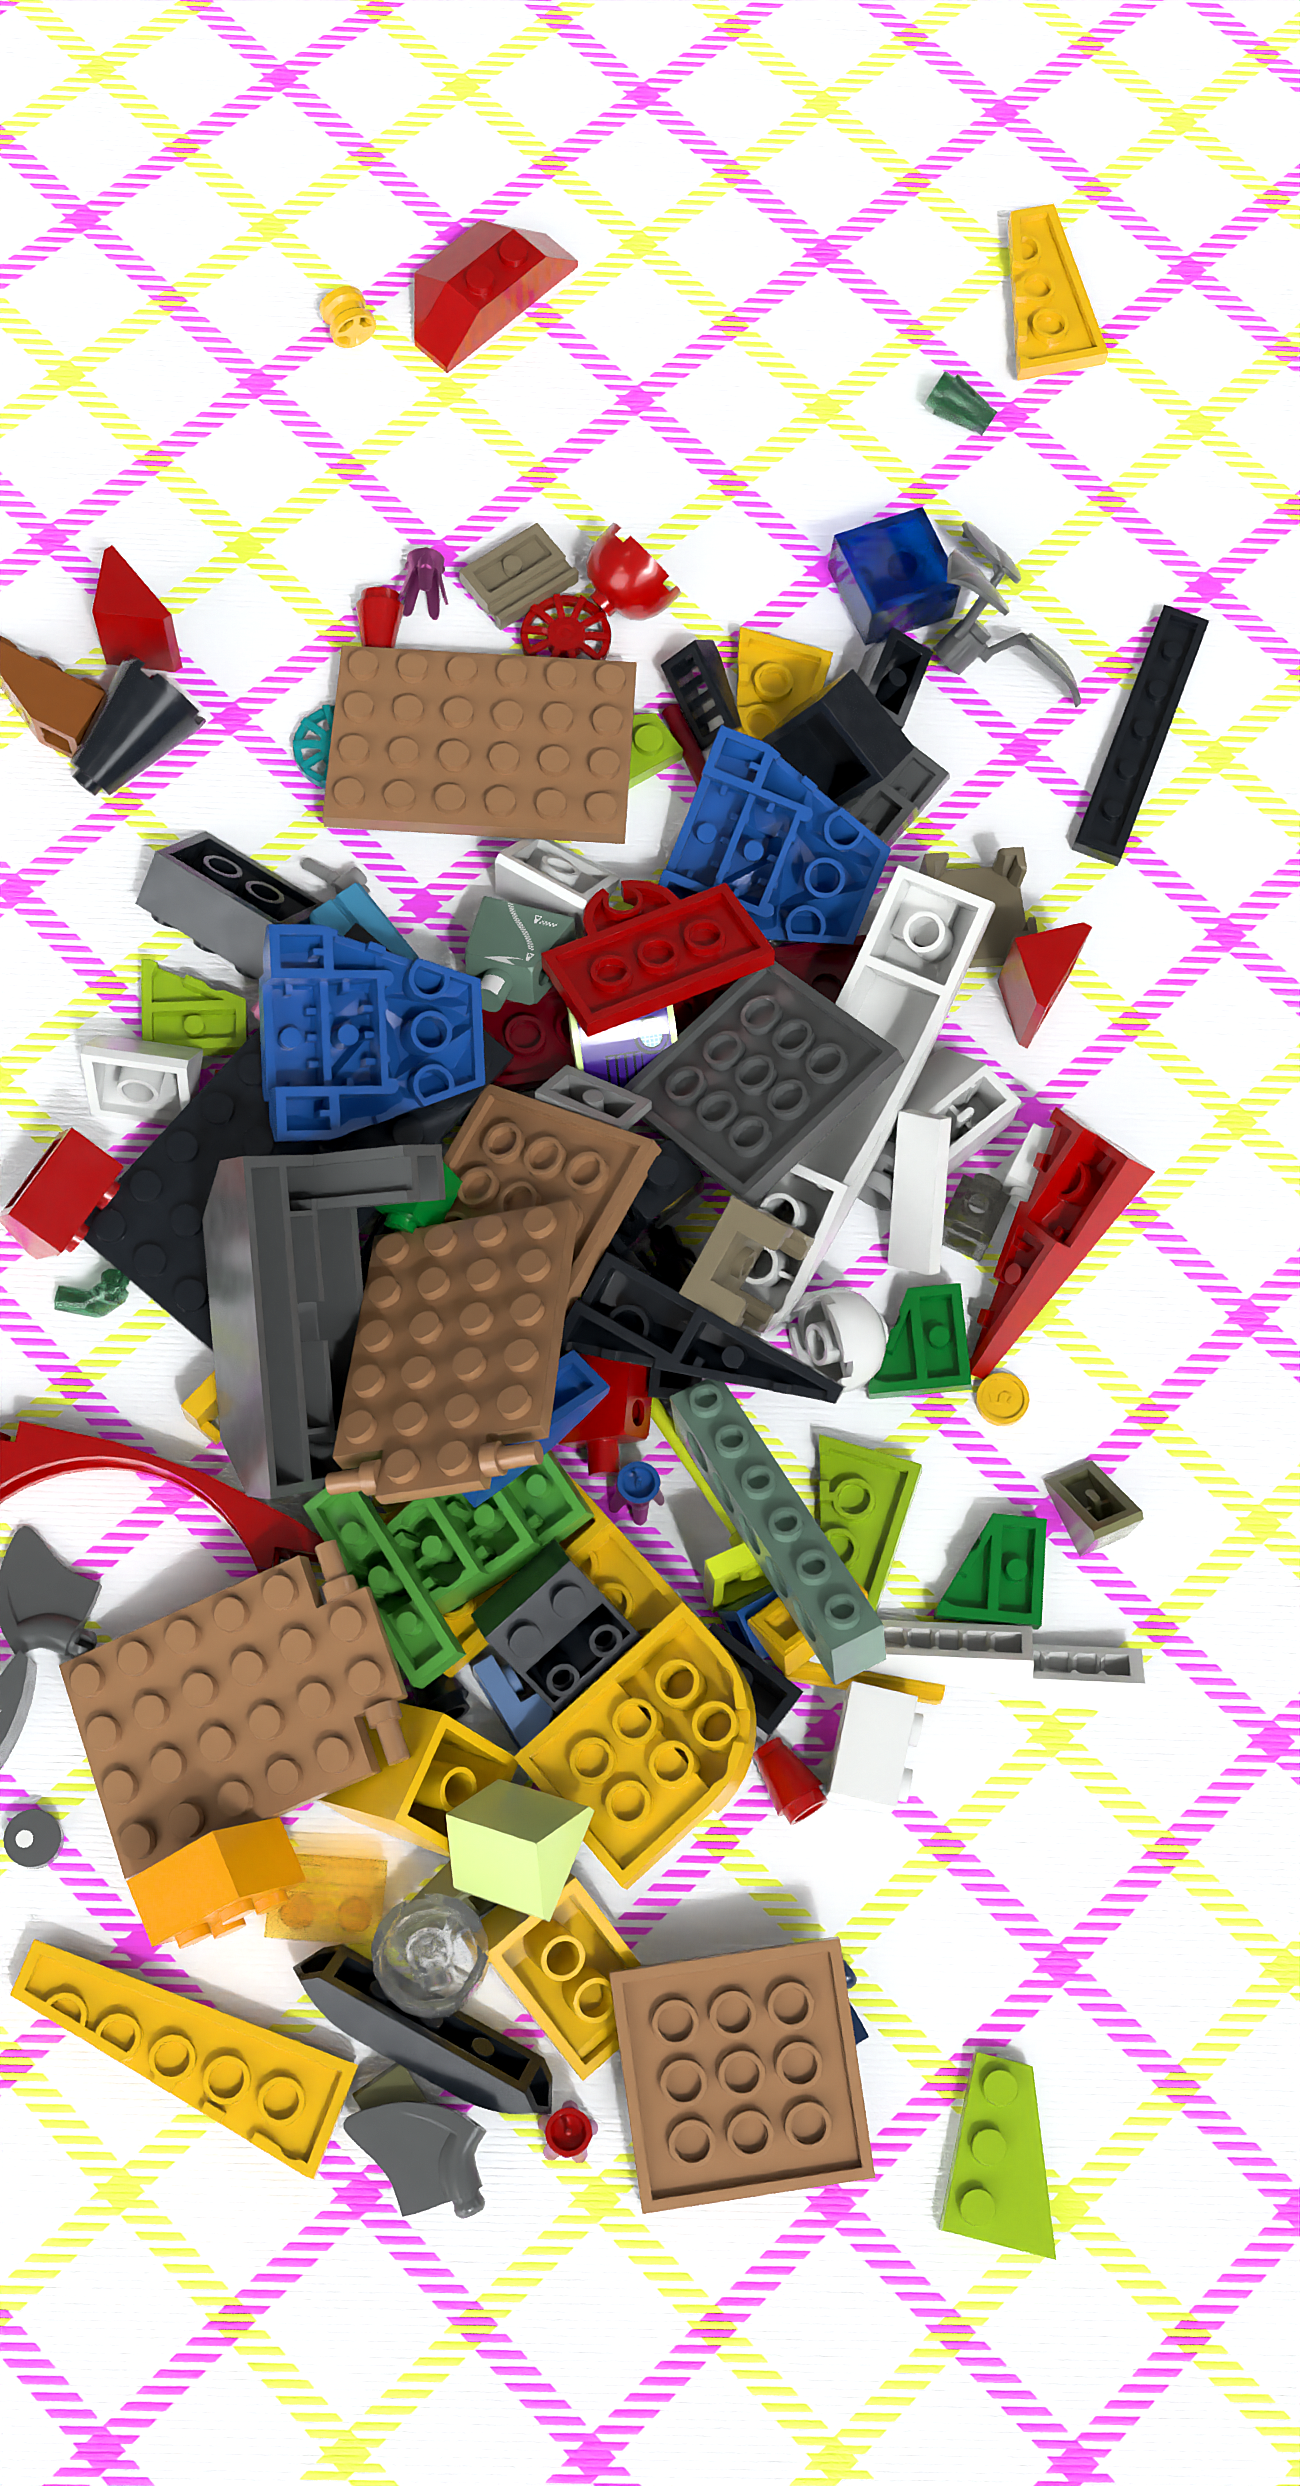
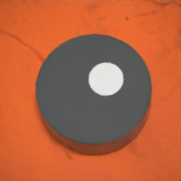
M39 1809L26 1810L17 1814L8 1823L3 1838L4 1848L9 1858L21 1867L41 1869L53 1863L60 1855L64 1845V1832L60 1823L49 1813Z

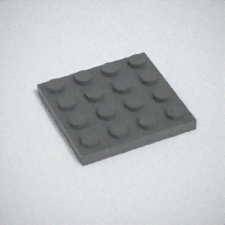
M774 961V965L739 978L677 1036V1041L660 1052L623 1089L652 1101V1109L641 1118L643 1122L665 1140L670 1138L693 1163L736 1198L754 1205L887 1079L904 1060L896 1047Z

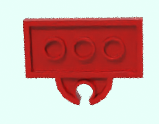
M641 880L621 881L623 902L634 906L629 910L613 909L609 906V893L602 888L593 895L585 906L583 917L584 937L541 953L542 968L588 1038L774 965L775 950L727 883L680 900L668 888L651 881Z

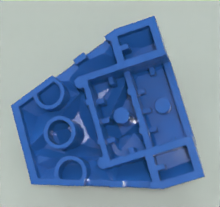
M721 725L702 771V778L658 885L668 888L681 900L727 883L766 939L853 945L891 848L843 807L840 808L817 788L818 786L806 775L800 774L768 743Z
M268 924L266 926L263 947L264 974L259 979L258 991L262 1092L264 1101L269 1102V1121L274 1141H330L350 1132L485 1085L481 979L421 958H416L415 960L386 951V946L371 941L365 944L339 935V930L325 925Z

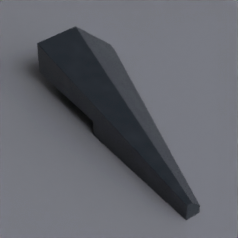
M606 1252L581 1300L575 1301L564 1321L560 1349L562 1351L570 1352L575 1350L576 1353L806 1397L833 1404L837 1403L846 1386L744 1327L734 1326L679 1294L680 1290L616 1253Z

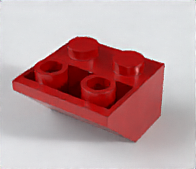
M71 1127L59 1132L0 1212V1223L23 1249L36 1260L54 1255L59 1256L64 1250L71 1253L88 1233L90 1227L84 1222L95 1206L102 1210L119 1190L121 1184L115 1179L124 1166Z

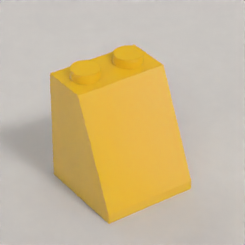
M399 1703L403 1717L398 1721L411 1757L403 1762L388 1765L376 1728H369L366 1716H364L363 1720L381 1772L316 1801L352 1821L450 1858L446 1813L497 1779L511 1782L519 1763L512 1754L448 1715L438 1711Z

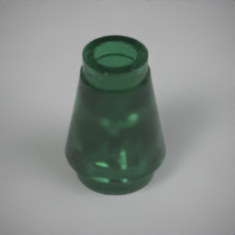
M947 371L943 373L925 402L927 406L934 410L932 415L972 432L975 431L981 436L985 433L998 412L990 407L991 405L959 373L953 376Z

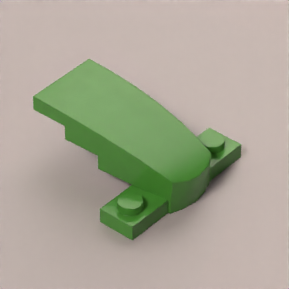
M551 1449L544 1455L542 1464L532 1465L476 1508L461 1493L413 1500L386 1525L369 1497L362 1491L330 1495L325 1487L303 1505L324 1542L330 1540L337 1541L348 1575L355 1576L359 1589L366 1586L372 1589L394 1656L412 1686L421 1689L466 1655L442 1615L465 1604L510 1577L526 1565L553 1539L558 1543L595 1516Z

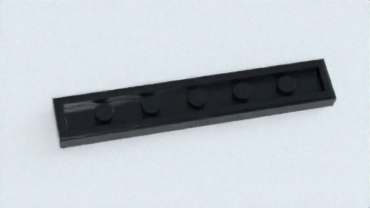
M1164 604L1071 850L1118 867L1210 620Z

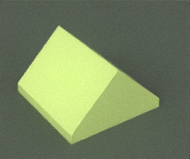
M497 1779L446 1813L453 1887L461 1892L550 1922L595 1810L586 1805Z

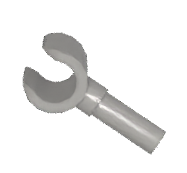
M309 857L305 858L302 862L301 867L304 870L326 881L327 884L333 887L336 894H339L355 882L360 883L367 893L371 892L365 885L368 881L367 877L355 866L340 876L336 871L328 869Z

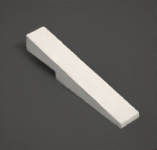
M881 1620L884 1625L886 1660L865 1670L872 1673L1141 1719L1143 1716L1146 1682L1142 1649L1033 1644L1032 1626ZM816 1655L809 1659V1662L821 1664Z

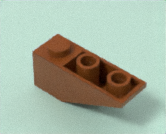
M0 636L1 690L39 743L72 758L106 693L105 690L89 678L81 677L78 679L63 672L56 663L46 657L38 656L36 659L20 651L14 643Z

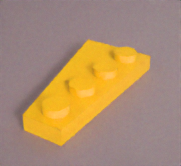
M1054 203L1011 211L1008 220L1017 381L1105 364L1109 352Z

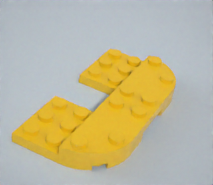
M570 1477L595 1516L559 1542V1544L592 1578L642 1637L598 1676L599 1679L520 1750L514 1756V1759L542 1792L589 1806L595 1810L583 1842L622 1888L628 1890L713 1810L719 1813L738 1791L750 1766L755 1748L756 1711L750 1686L733 1656L593 1499ZM412 1501L401 1503L383 1520L384 1523L387 1525ZM513 1575L465 1604L442 1615L466 1653L463 1658L444 1672L449 1678L458 1673L489 1644L484 1639L471 1614Z

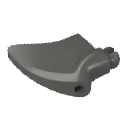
M23 1526L17 1530L8 1546L0 1568V1628L14 1655L18 1651L25 1654L31 1650L41 1648L67 1657L71 1654L77 1657L95 1649L97 1636L95 1632L84 1629L96 1604L102 1585L99 1582L78 1575L63 1566L35 1531L28 1526Z
M397 2101L360 2110L345 2119L343 2129L346 2134L377 2163L392 2184L402 2217L420 2213L451 2201L455 2215L461 2219L473 2216L484 2209L486 2201L479 2190L483 2184L477 2169L475 2154L478 2145L487 2131L469 2116L438 2103Z

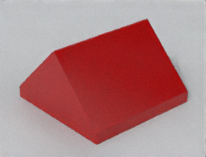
M113 545L106 548L103 553L92 608L106 664L120 666L121 662L129 654H132L145 663L141 669L176 672L183 668L172 614Z
M1081 922L1014 938L997 982L1020 1046L1026 1049L1029 1048L1072 973L1093 928L1089 924Z

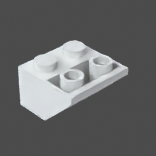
M943 1047L926 1061L903 1110L913 1109L952 1118L948 1176L1011 1125L1022 1101L987 1064ZM897 1122L890 1134V1137L895 1142L897 1136Z

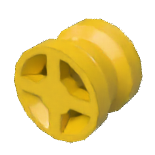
M342 286L334 289L322 299L319 306L323 320L326 324L331 325L330 335L334 343L342 348H352L361 345L376 330V320L373 314L368 309H365L366 301L362 292L354 286Z

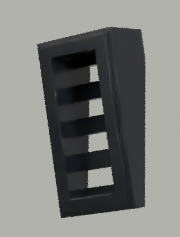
M713 639L694 640L660 665L701 751H708L713 746L720 726L710 731L708 723L717 716L721 715L724 721L721 725L735 731L742 727L726 671ZM698 667L700 674L694 678L692 671ZM705 683L708 689L699 695L698 687ZM713 699L715 706L705 712L703 705Z

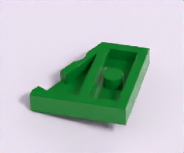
M961 1283L908 1288L899 1308V1316L895 1326L889 1333L881 1368L874 1375V1378H871L868 1385L869 1399L972 1390Z
M993 1513L935 1608L934 1619L977 1624L1032 1626V1629L1038 1630L1042 1626L1047 1519Z

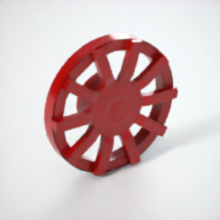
M558 593L530 607V611L526 614L521 626V648L524 656H537L536 653L548 648L551 653L550 657L577 659L576 657L583 652L591 660H606L611 647V627L605 612L588 601L586 597L582 595L580 597L560 595ZM563 607L574 608L570 617L565 616ZM556 608L558 618L554 620L545 611ZM582 610L591 615L581 622L578 621ZM539 617L548 625V628L532 626V623ZM597 622L602 629V632H585L586 628ZM528 634L542 635L546 639L531 646ZM585 641H603L599 652H596Z

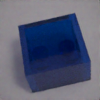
M923 507L835 534L833 537L828 570L865 646L876 643L892 626L902 633H906L952 618L962 587L947 583L948 556Z

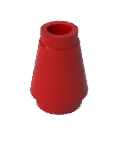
M370 587L362 590L361 599L356 602L362 647L395 648L404 612V605L398 599L399 593L386 587Z
M780 1737L766 1742L753 1753V1758L757 1762V1767L779 1817L784 1815L790 1825L803 1821L827 1803L828 1799L822 1792L825 1784L784 1744Z

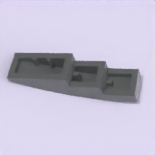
M915 747L884 780L869 788L849 813L887 846L891 847L950 779V773Z

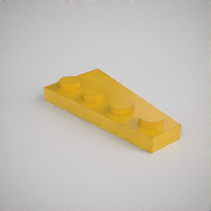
M740 627L738 635L736 707L742 727L737 731L763 741V738L794 708L824 688L833 652Z

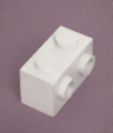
M855 1681L850 1683L845 1692L825 1790V1796L829 1801L884 1814H890L896 1809L898 1801L907 1802L913 1778V1769L905 1767L908 1746H918L924 1720V1714L915 1712L918 1696Z

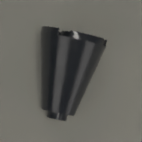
M129 654L121 662L70 761L77 769L71 777L94 797L100 790L108 796L113 794L199 731L206 722L205 718L197 715L199 710L160 674H152L150 677L141 670L145 663L132 654Z

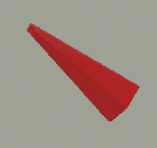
M1055 1107L1049 1119L1055 1127L1045 1153L1037 1152L1033 1167L1039 1172L1028 1202H1019L993 1277L998 1281V1285L989 1309L981 1308L976 1321L982 1326L972 1357L969 1358L971 1375L982 1380L990 1374L1155 1173L1154 1170L1126 1149L1058 1107Z

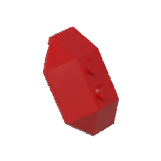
M480 220L414 273L415 346L448 374L578 268V260L546 233Z

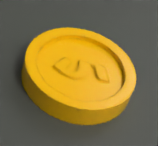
M995 1373L986 1377L978 1387L975 1396V1404L979 1414L987 1422L996 1426H1010L1017 1423L1026 1413L1030 1402L1029 1392L1025 1384L1018 1377L1009 1373Z

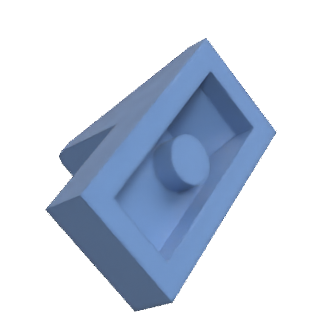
M490 1655L473 1666L475 1680L518 1751L522 1750L550 1724L554 1710L537 1693L520 1702L517 1696L525 1691L508 1663L499 1667L494 1657Z

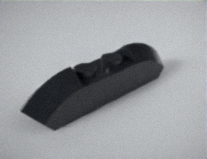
M343 1944L323 1947L292 1967L311 2001L331 2023L347 2035L423 2077L430 2083L472 2105L487 2110L518 2115L552 2114L553 2076L545 2058Z

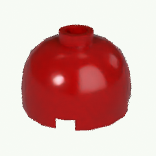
M613 522L591 547L586 561L587 577L595 589L589 597L608 617H611L615 612L629 620L644 621L656 617L682 594L681 590L676 585L669 591L663 584L669 577L667 572L631 535L624 542L620 540L615 534L622 527Z

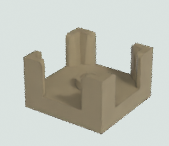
M1024 847L999 849L992 867L945 870L949 860L947 852L924 854L919 873L992 901L996 905L969 968L1003 966L1014 938L1038 933L1036 918L1029 917L1026 922L1020 887L1027 872Z
M732 1196L679 1294L734 1326L741 1327L743 1323L757 1332L764 1333L774 1315V1308L743 1291L741 1287L764 1247L773 1251L779 1249L801 1261L807 1256L815 1238L769 1212Z

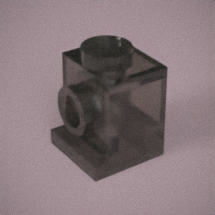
M976 1173L973 1178L963 1174L944 1215L943 1246L981 1262L1011 1198V1195L1002 1192L1003 1184L998 1179L984 1173ZM969 1204L985 1212L976 1213L970 1209Z

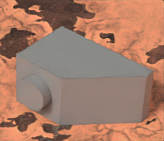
M569 1065L564 1066L535 1091L536 1100L626 1131L652 1109L651 1100Z

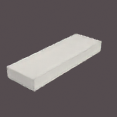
M913 1109L898 1111L887 1263L889 1266L928 1276L940 1273L951 1117Z

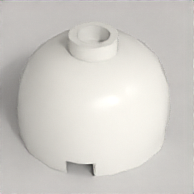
M828 1288L802 1294L797 1304L791 1310V1312L800 1310L798 1325L789 1327L793 1356L846 1386L843 1393L851 1392L864 1386L881 1368L889 1337L885 1320L864 1296L845 1288Z

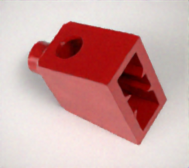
M578 1354L610 1386L609 1393L558 1445L575 1449H587L588 1476H616L621 1471L619 1444L644 1441L649 1436L652 1398L648 1397L651 1367Z

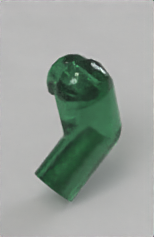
M108 1268L101 1273V1282L89 1290L59 1285L55 1295L54 1310L92 1318L105 1317L126 1302L129 1296V1292L126 1289L129 1286L130 1280L118 1269Z

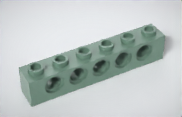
M705 1379L670 1396L678 1438L834 1685L886 1660L884 1625L725 1382Z

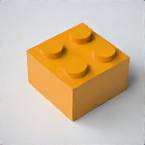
M276 1817L211 1831L128 1879L126 1882L152 1947L176 1941L179 1949H183L213 1935L214 1939H219L242 1929L247 1925L244 1919L245 1916L254 1911L257 1916L283 1906L290 1901L286 1892L307 1880L281 1818Z

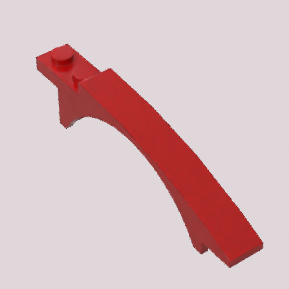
M19 1421L15 1442L11 1441L10 1435L0 1432V1504L24 1489L65 1474L94 1470L135 1472L173 1483L211 1506L239 1536L249 1552L258 1574L278 1565L280 1559L289 1560L298 1555L308 1557L312 1564L320 1565L315 1547L324 1542L321 1536L288 1515L252 1497H247L245 1493L203 1472L115 1441Z

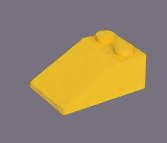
M572 1873L568 1875L550 1922L502 1905H497L465 1933L496 1975L582 2081L620 2049L609 1970L642 1965Z

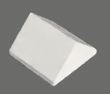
M521 839L499 852L495 861L496 895L512 903L575 918L577 939L584 937L583 917L587 903L602 888L609 893L610 899L621 877L552 840Z
M101 1034L82 1046L80 1053L91 1115L168 1126L199 1093L203 1049Z

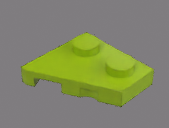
M141 959L143 1041L203 1049L202 1056L234 1055L248 1040V1008L245 998L226 990L211 989L202 980L187 974L185 978L159 968L158 962L151 959Z

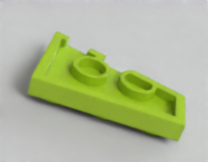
M974 2052L938 2230L1057 2260L1033 2066Z

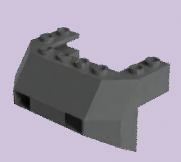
M441 1144L398 1145L315 1155L242 1156L219 1162L202 1219L219 1429L222 1444L247 1497L275 1499L321 1490L326 1487L325 1478L328 1473L350 1470L342 1469L333 1459V1452L364 1295L357 1208L446 1200Z

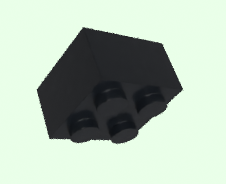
M853 668L794 708L763 738L765 743H768L779 752L781 757L800 774L806 775L818 786L817 788L839 807L884 780L915 748Z

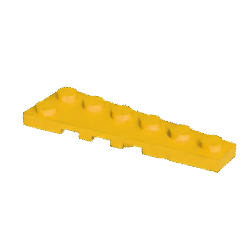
M33 1940L10 1996L93 2045L119 2063L124 2064L305 2177L313 2180L316 2179L359 2065L39 1940Z

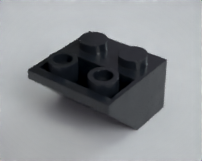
M555 1539L546 1545L471 1614L484 1639L557 1714L642 1637L592 1578Z

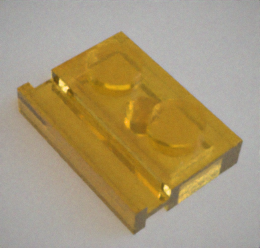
M296 1854L307 1881L286 1892L290 1900L288 1903L266 1913L264 1938L381 1947V1936L379 1934L383 1926L388 1860Z

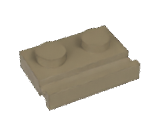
M537 522L460 569L459 581L487 615L490 614L494 618L496 626L501 631L525 616L533 604L537 605L543 600L553 597L554 594L562 593L578 583L579 571L575 566L572 568L569 565L565 554Z

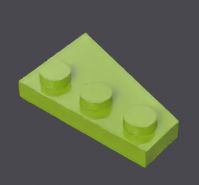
M819 1434L821 1530L851 1576L868 1591V1601L877 1614L922 1474V1464Z

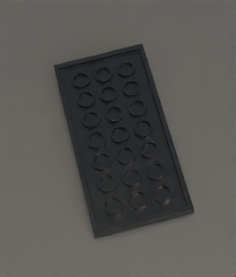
M357 922L344 935L365 944L371 941L383 945ZM259 1027L117 1180L121 1186L112 1200L102 1210L95 1206L84 1222L90 1229L82 1241L213 1353L202 1219L221 1160L242 1156L315 1155L398 1145L439 1144L472 1108L484 1090L490 1084H493L513 1062L514 1055L483 1030L485 1085L350 1132L330 1141L275 1142L269 1121V1102L264 1101L262 1092ZM374 1206L357 1208L359 1233L377 1214L378 1210Z

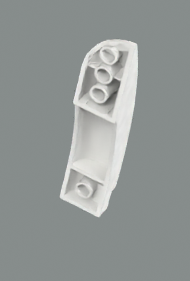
M898 865L855 964L835 1004L896 1047L904 1062L754 1204V1206L769 1212L815 1238L807 1256L801 1261L779 1249L773 1251L764 1247L741 1287L743 1291L774 1308V1315L764 1333L757 1332L742 1323V1327L759 1337L779 1324L797 1304L860 1194L898 1120V1111L903 1110L955 1000L995 910L996 905L992 901Z

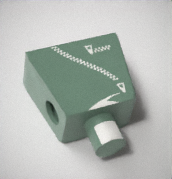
M484 896L465 949L466 974L481 979L482 1009L489 1012L499 1011L506 999L527 1005L538 1003L553 985L542 968L541 953L576 940L575 918Z

